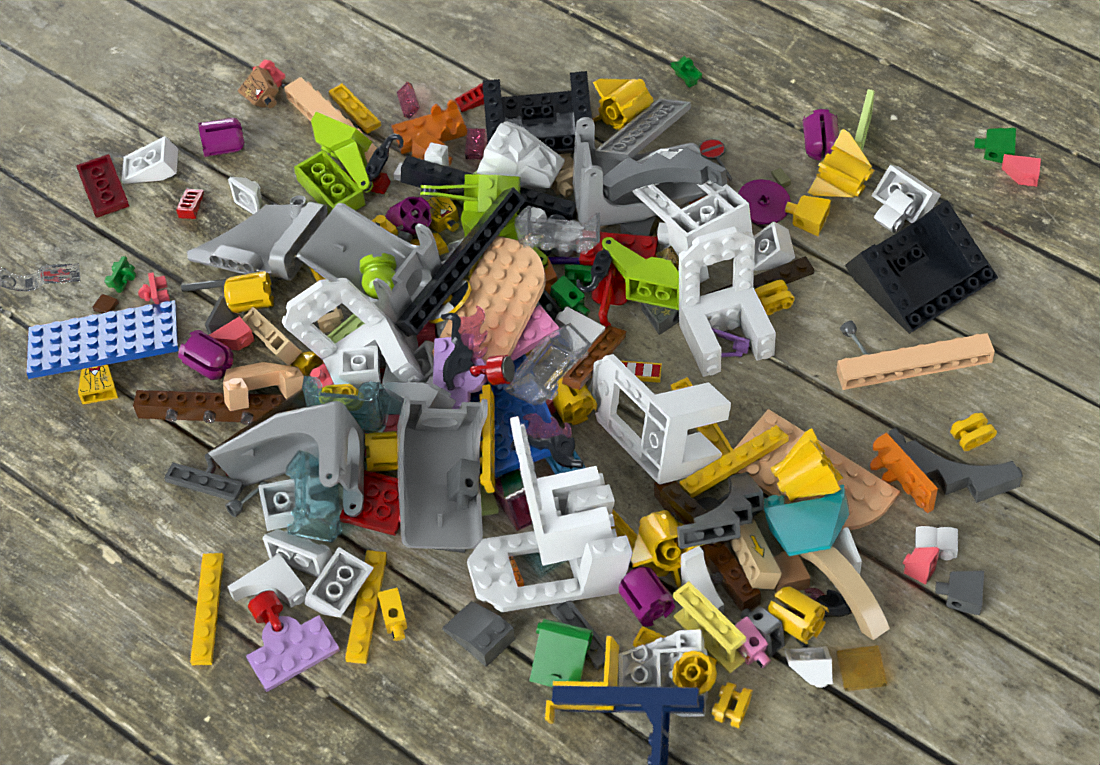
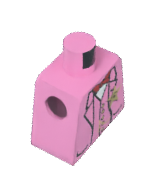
M746 616L734 625L746 636V642L736 651L745 659L747 665L756 661L761 668H764L771 662V659L765 654L768 643L748 616Z

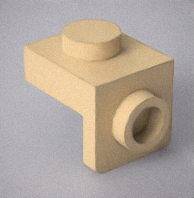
M336 307L333 312L325 314L317 320L319 329L323 333L331 332L342 324L341 320L344 317L341 308L337 309Z

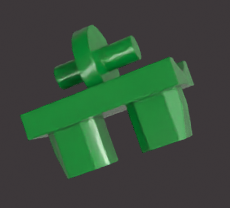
M683 56L680 60L671 62L670 67L691 88L697 85V80L702 78V73L693 65L694 62L691 58Z
M121 256L119 262L113 263V273L110 276H106L105 284L109 288H114L117 293H122L127 282L133 281L136 278L135 267L128 262L126 256Z
M565 264V277L575 286L577 279L583 282L584 287L589 286L592 282V266Z

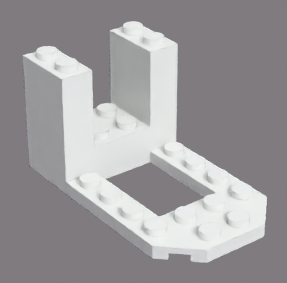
M661 148L637 162L642 164L655 153L671 159L683 149H679L678 152H669V149ZM710 180L703 185L697 184L708 195L683 209H680L655 186L659 183L632 191L667 224L673 259L676 256L679 258V254L683 250L688 251L693 246L692 242L702 235L733 226L740 228L742 232L746 233L748 231L752 233L749 203L727 184L722 187ZM673 263V265L675 266V268H676V269L678 270V272H679V267H678V266H679V263H678V264H676V263L674 264V263ZM707 265L700 267V283L709 279Z
M733 226L697 237L692 242L693 246L688 251L683 250L679 254V326L702 376L715 375L721 372V347L715 337L717 333H714L712 328L726 331L741 327L745 338L750 339L749 346L757 361L774 356L776 332L753 288L755 238L753 234L748 231L746 233L742 232L740 228ZM733 258V287L700 296V267Z
M338 278L336 282H329L328 279L320 280L287 303V314L282 319L284 327L323 360L334 385L349 384L339 378V349L378 346L379 364L386 360L391 372L402 382L419 383L425 378L402 331L347 278ZM343 303L365 324L337 343H334L312 323ZM358 389L364 395V403L360 408L351 409V411L363 420L371 416L378 408L369 390Z
M614 354L607 355L603 359L594 362L590 392L597 403L598 412L595 413L597 421L658 484L686 478L722 457V452L701 432L690 435L687 432L688 429L728 420L731 403L709 382L655 395ZM620 388L646 413L642 439L616 414Z
M519 417L510 418L542 565L583 557L587 541L617 537L616 530L611 529L612 526H615L613 515L608 514L606 506L564 515L570 490L605 485L603 474H598L597 466L537 479L524 424L520 425Z
M610 485L570 490L564 515L605 506L607 507L608 514H611L615 500ZM535 531L482 539L468 558L467 566L476 597L483 602L486 600L493 604L494 608L501 612L570 600L618 594V585L626 575L632 550L627 535L587 541L583 557L569 560L574 578L517 587L509 556L539 552Z

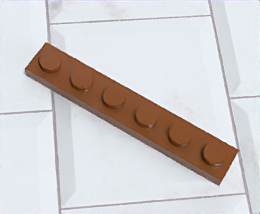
M609 325L564 375L562 384L580 390L592 377L594 362L603 359L607 355H611L626 338L627 331Z

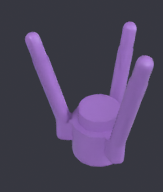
M712 328L718 337L734 341L733 350H736V352L721 353V357H742L743 353H748L750 339Z

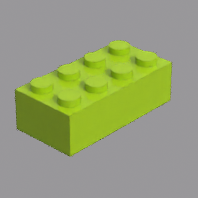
M323 150L294 166L297 181L317 203L327 206L328 214L338 203H344L355 211L366 205L363 191Z

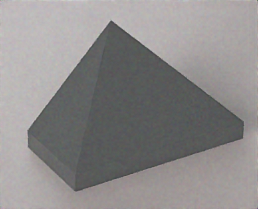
M223 296L218 298L205 323L208 335L233 320Z

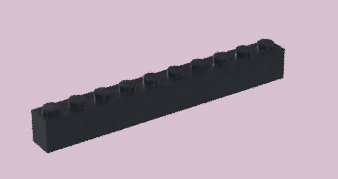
M407 155L401 165L400 182L421 188V185H465V174L473 173ZM520 187V194L526 201L519 208L518 216L525 217L531 208L535 207L542 209L546 213L547 218L554 214H560L566 218L567 222L576 219V202ZM464 188L441 189L445 194L464 196ZM555 220L552 225L562 227L564 224L562 220Z
M514 187L502 191L397 320L395 325L407 337L419 334L526 201Z

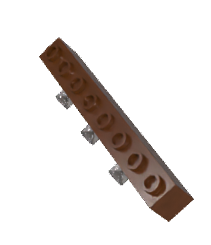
M137 390L133 407L138 419H164L169 422L177 420L204 421L206 423H214V421L241 422L249 425L286 400L284 395L248 394L249 408L230 411L225 404L224 393Z
M677 481L663 484L655 482L654 496L664 510H667L674 516L677 522L684 525L691 524L660 496L662 489L674 482L680 487ZM713 543L700 546L704 552L705 564L713 573L710 575L711 581L715 586L722 585L741 612L746 608L751 610L760 605V590L752 588L743 568L725 544L719 548Z

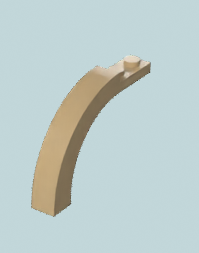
M254 307L242 318L252 332L288 366L302 353L295 344Z
M832 546L831 549L798 554L816 565L839 590L854 614L861 633L874 640L890 629L877 600L864 580L835 547Z

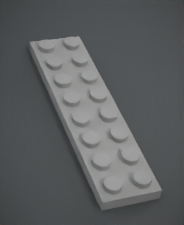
M659 98L595 150V157L603 158V160H619V162L624 161L628 157L633 158L691 109V102Z

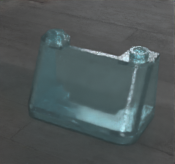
M304 376L302 389L307 407L340 401L347 407L364 433L382 432L385 429L391 397L380 382L369 381L363 383L357 396L322 393V383L318 378Z
M298 450L286 466V475L294 479L295 508L291 512V515L294 516L293 524L287 525L288 534L332 543L342 531L338 483L333 487L324 486L319 479V458L307 451ZM332 475L327 476V479L332 478Z

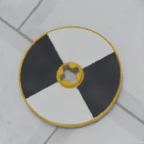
M462 279L428 322L438 323L443 321L441 318L442 314L455 313L469 297L471 284L466 279Z

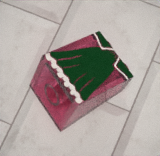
M520 468L496 477L493 495L515 530L519 531L533 524Z

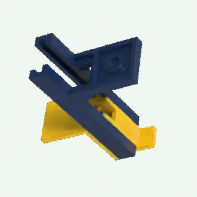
M607 636L604 682L553 681L552 701L546 700L545 720L549 724H554L555 709H559L562 712L646 713L653 726V732L649 733V746H652L651 755H648V765H668L670 714H705V696L698 695V688L617 687L619 644L612 636Z

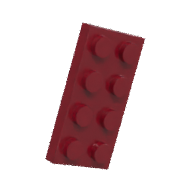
M109 154L76 165L96 218L130 207Z

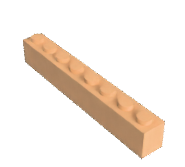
M302 77L284 87L287 99L310 121L315 112H319L354 127L349 119L343 117L340 110H336L329 100H325L321 93L313 89L310 82H306ZM373 142L369 150L365 152L367 164L377 149Z
M988 333L975 334L969 337H958L952 340L937 341L925 345L920 344L909 348H899L898 350L844 358L837 362V375L842 390L992 363L995 351Z

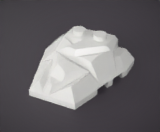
M506 121L500 123L485 148L484 157L480 162L477 174L521 177V182H527V186L550 188L565 159L523 127Z
M680 630L665 638L656 639L652 643L620 653L619 687L679 688L674 683L672 675L676 660L679 661L682 654L689 651H698L707 656L702 630ZM708 691L704 694H700L705 696V710L706 700L708 699ZM676 714V715L681 716V717H703L705 714Z

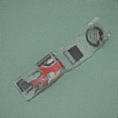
M79 263L41 265L38 271L30 275H16L9 272L6 268H0V287L15 291L27 292L35 290L43 284L81 281Z

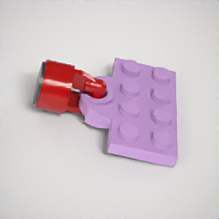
M470 335L461 336L464 345L472 350L473 337ZM451 337L435 338L433 384L448 391L446 382L443 381V366L448 356L454 350L455 345L451 342ZM474 354L472 362L475 366H472L469 371L457 374L453 379L455 389L448 391L452 393L450 397L456 400L452 409H459L462 402H470L471 393L482 390V386L485 385L486 381H489L491 385L510 384L515 375L514 363L509 355L490 356L487 362H485L484 359Z
M272 590L262 591L249 601L248 609L257 623H265L266 626L262 633L264 646L246 655V658L266 692L340 651L319 615L302 625L296 619L289 616H279L278 614L283 610V605Z

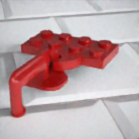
M586 231L579 264L592 266L596 254L602 250V240L606 237L613 238L644 259L656 257L659 243L658 237ZM611 263L606 278L592 291L593 301L601 304L599 320L600 324L605 326V330L609 325L611 326L610 322H608L610 305H623L628 301L626 299L625 279L613 263Z

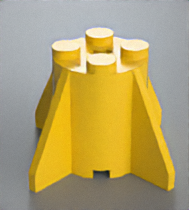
M597 79L594 81L593 84L601 99L599 100L600 107H598L599 115L592 118V120L596 122L602 119L605 124H611L614 126L612 128L621 130L653 103V97L646 88L645 82L642 79Z
M842 129L836 142L831 147L834 151L831 154L827 153L824 160L818 165L820 166L818 170L820 173L816 175L808 191L813 196L859 197L866 188V185H864L865 181L870 180L875 171L850 132Z
M812 428L801 436L783 461L770 468L773 475L779 479V482H777L779 489L782 493L786 492L791 502L800 497L834 494L841 490L838 481L843 479V476L834 467L830 458H827L825 455V450L820 445Z
M667 510L654 512L642 517L639 521V533L631 556V564L633 567L653 561L657 567L659 566L666 571H670L676 586L680 587L678 569L681 568V554L698 546L680 549L678 546L677 527L684 524L677 522L674 516Z

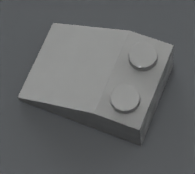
M385 382L383 385L402 398L410 397L411 401H426V408L452 409L456 400L450 397L452 393L433 383L431 386L425 383Z

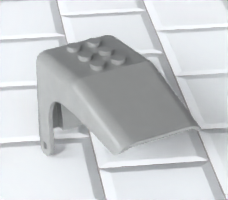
M589 117L580 118L576 122L573 164V188L580 224L590 228L644 221L656 216L657 214L632 191L620 196L613 202L603 196V176L621 162L614 159L603 160V158L595 157L594 121ZM695 143L665 148L669 149V152H678L679 149L687 148L701 156L700 148ZM655 151L637 154L631 159L638 161ZM664 182L655 185L677 206L708 195L695 183Z
M338 203L296 255L297 258L325 279H328L329 282H336L338 278H347L394 323L397 322L442 266L434 236L425 225L417 224L415 226L420 245H413L388 232L344 203ZM382 253L395 256L397 263L396 270H394L396 273L391 278L394 288L391 290L387 283L379 278H375L373 285L379 299H373L365 294L361 285L363 274L359 269L360 260L370 254H373V257L382 256Z
M410 397L404 398L397 424V458L402 543L406 547L474 549L483 539L480 472L478 493L469 501V509L458 510L457 502L448 499L447 472L461 458L479 461L481 431L488 412L487 399H482L481 402H462L459 409L426 408V401H411Z
M340 401L277 413L208 452L231 479L243 482L244 487L298 469L319 465V479L324 486L333 487L338 482L343 486L344 512L348 516L355 517L363 510L365 434L347 407ZM332 475V478L327 479V476ZM355 504L356 508L351 509V506Z

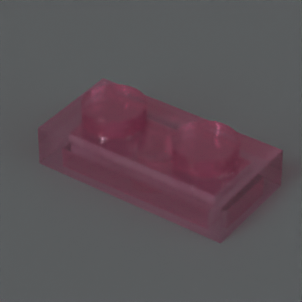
M406 82L397 91V96L404 117L410 119L420 107L412 83Z
M468 128L465 159H483L485 129Z

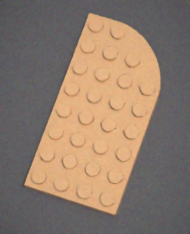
M497 236L485 250L469 280L471 284L469 297L455 312L460 317L462 323L459 331L460 335H470L473 337L472 351L475 355L484 359L485 362H487L490 356L509 355L511 357L545 288V271L540 257L530 246L521 241ZM448 320L439 338L451 337V320Z
M768 409L734 449L775 425L788 435L789 441L734 474L748 472L763 493L768 496L784 495L786 504L824 498V495L800 497L791 502L786 492L782 493L777 485L779 479L773 475L770 468L783 461L805 431ZM819 441L825 450L824 453L827 458H830L834 467L843 476V479L838 481V484H844L849 504V517L842 529L846 527L849 530L859 529L880 519L900 495V491Z

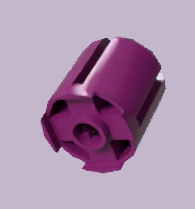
M828 109L813 110V114L806 118L804 116L802 119L805 151L808 157L814 160L821 161L822 140L824 156L826 157L827 153L831 154L834 151L831 147L839 136L837 114L835 116L829 113Z
M232 117L198 123L204 157L239 152L243 149L245 143L242 126L237 118Z
M409 196L393 205L386 212L385 217L397 228L398 233L399 231H404L414 236L417 234L415 230L417 224H423L428 227L432 222L431 206L422 197Z
M201 330L191 332L189 334L191 337L187 340L186 344H181L178 358L182 360L183 364L210 380H218L224 377L226 369L231 368L234 359L231 348Z
M638 567L631 570L618 585L620 595L643 627L655 625L653 621L661 616L667 618L675 608L674 599L655 572L649 567Z

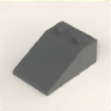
M470 601L442 627L443 631L486 667L515 640L514 627L496 613L473 601Z

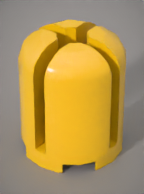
M261 271L226 279L224 296L228 308L232 312L240 313L250 311L252 307L257 310L274 306V296H271L270 287L272 284L268 272Z
M570 369L563 370L562 376L564 377ZM558 372L548 380L546 393L552 398L553 405L564 423L569 422L572 425L581 424L588 420L587 415L593 409L596 411L597 403L586 384L580 390L570 388L562 384L563 378Z
M397 431L365 434L367 470L372 472L398 470Z
M783 587L777 591L774 597L779 602L805 618L803 620L773 601L769 603L768 612L782 622L784 631L801 642L809 644L806 641L812 636L817 638L826 624L823 621L825 611L829 612L828 608L793 587Z

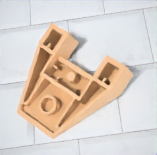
M267 362L226 369L223 380L225 404L230 411L249 408V390L277 385L287 399L304 387V375L298 367Z

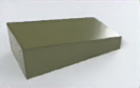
M782 168L771 171L776 182L783 188L791 185V179Z

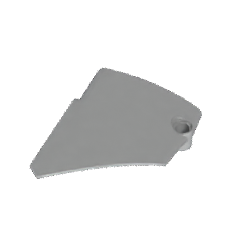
M302 195L291 198L290 204L265 205L231 230L187 251L188 260L242 274L266 271L269 276L290 281L304 263L296 255L325 220L327 206L315 202L307 203L306 198Z

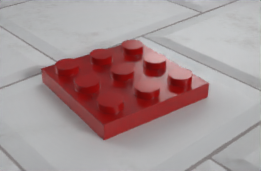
M364 470L363 510L358 516L351 517L342 509L339 516L340 522L396 536L400 527L398 478ZM355 504L351 506V509L356 508Z

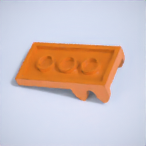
M449 100L445 110H441V107L435 104L429 115L391 125L393 133L399 134L404 140L403 147L400 149L401 154L412 151V143L421 130L441 142L468 135L467 127L454 100Z
M887 432L878 437L873 443V450L878 451V455L871 461L870 469L879 470L883 467L887 468L888 471L883 473L881 478L883 481L891 483L898 480L904 491L915 499L919 508H923L926 513L934 510L938 488Z

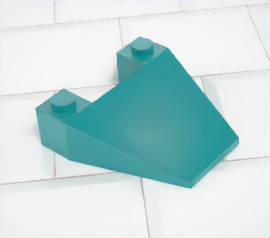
M844 484L839 485L841 490L834 494H826L824 498L786 504L784 495H772L764 499V511L768 528L789 556L831 549L849 517V504Z

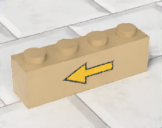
M752 519V524L740 526L741 537L731 539L730 543L752 588L775 589L782 573L755 520Z

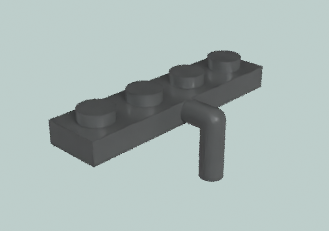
M208 453L205 455L208 464L206 471L172 462L164 477L167 483L229 501L238 500L244 488L243 482L213 474L217 466Z
M571 600L551 605L550 611L559 622L593 630L592 643L586 657L597 671L604 667L606 644Z

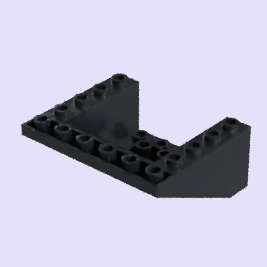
M587 71L570 72L571 91L502 97L500 79L482 81L487 145L500 123L508 121L526 129L557 154L574 153L576 122L583 117L592 119Z
M948 200L937 205L919 220L878 245L874 244L860 252L845 265L855 282L909 334L998 278Z

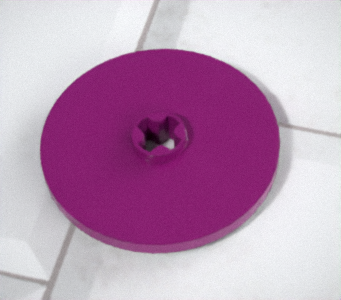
M757 179L747 182L740 188L738 194L749 203L752 222L770 225L772 222H780L788 215L785 212L787 203L791 202L790 196L778 183Z

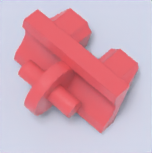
M265 59L258 66L269 71L277 87L282 85V80L286 78L285 74L275 67L274 62Z
M153 272L148 273L150 286L144 284L138 291L139 297L145 299V301H150V298H152L156 305L164 301H170L167 289L158 291V289L168 287L165 276L155 277Z

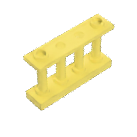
M688 581L673 593V598L683 607L673 618L685 630H702L704 648L713 658L717 659V662L729 674L745 662V659L736 649L746 642V636L697 588Z

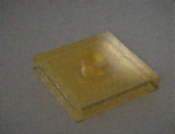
M879 645L837 650L836 655L845 692L887 686Z

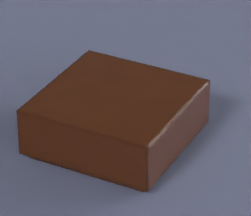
M101 294L92 307L94 311L103 314L113 311L119 302L116 298Z

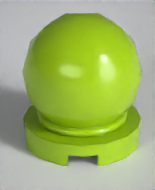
M382 253V256L373 257V254H370L360 260L359 269L363 274L361 285L366 295L373 299H379L373 285L375 278L383 280L389 285L391 290L394 288L391 278L396 273L394 271L397 267L395 256Z

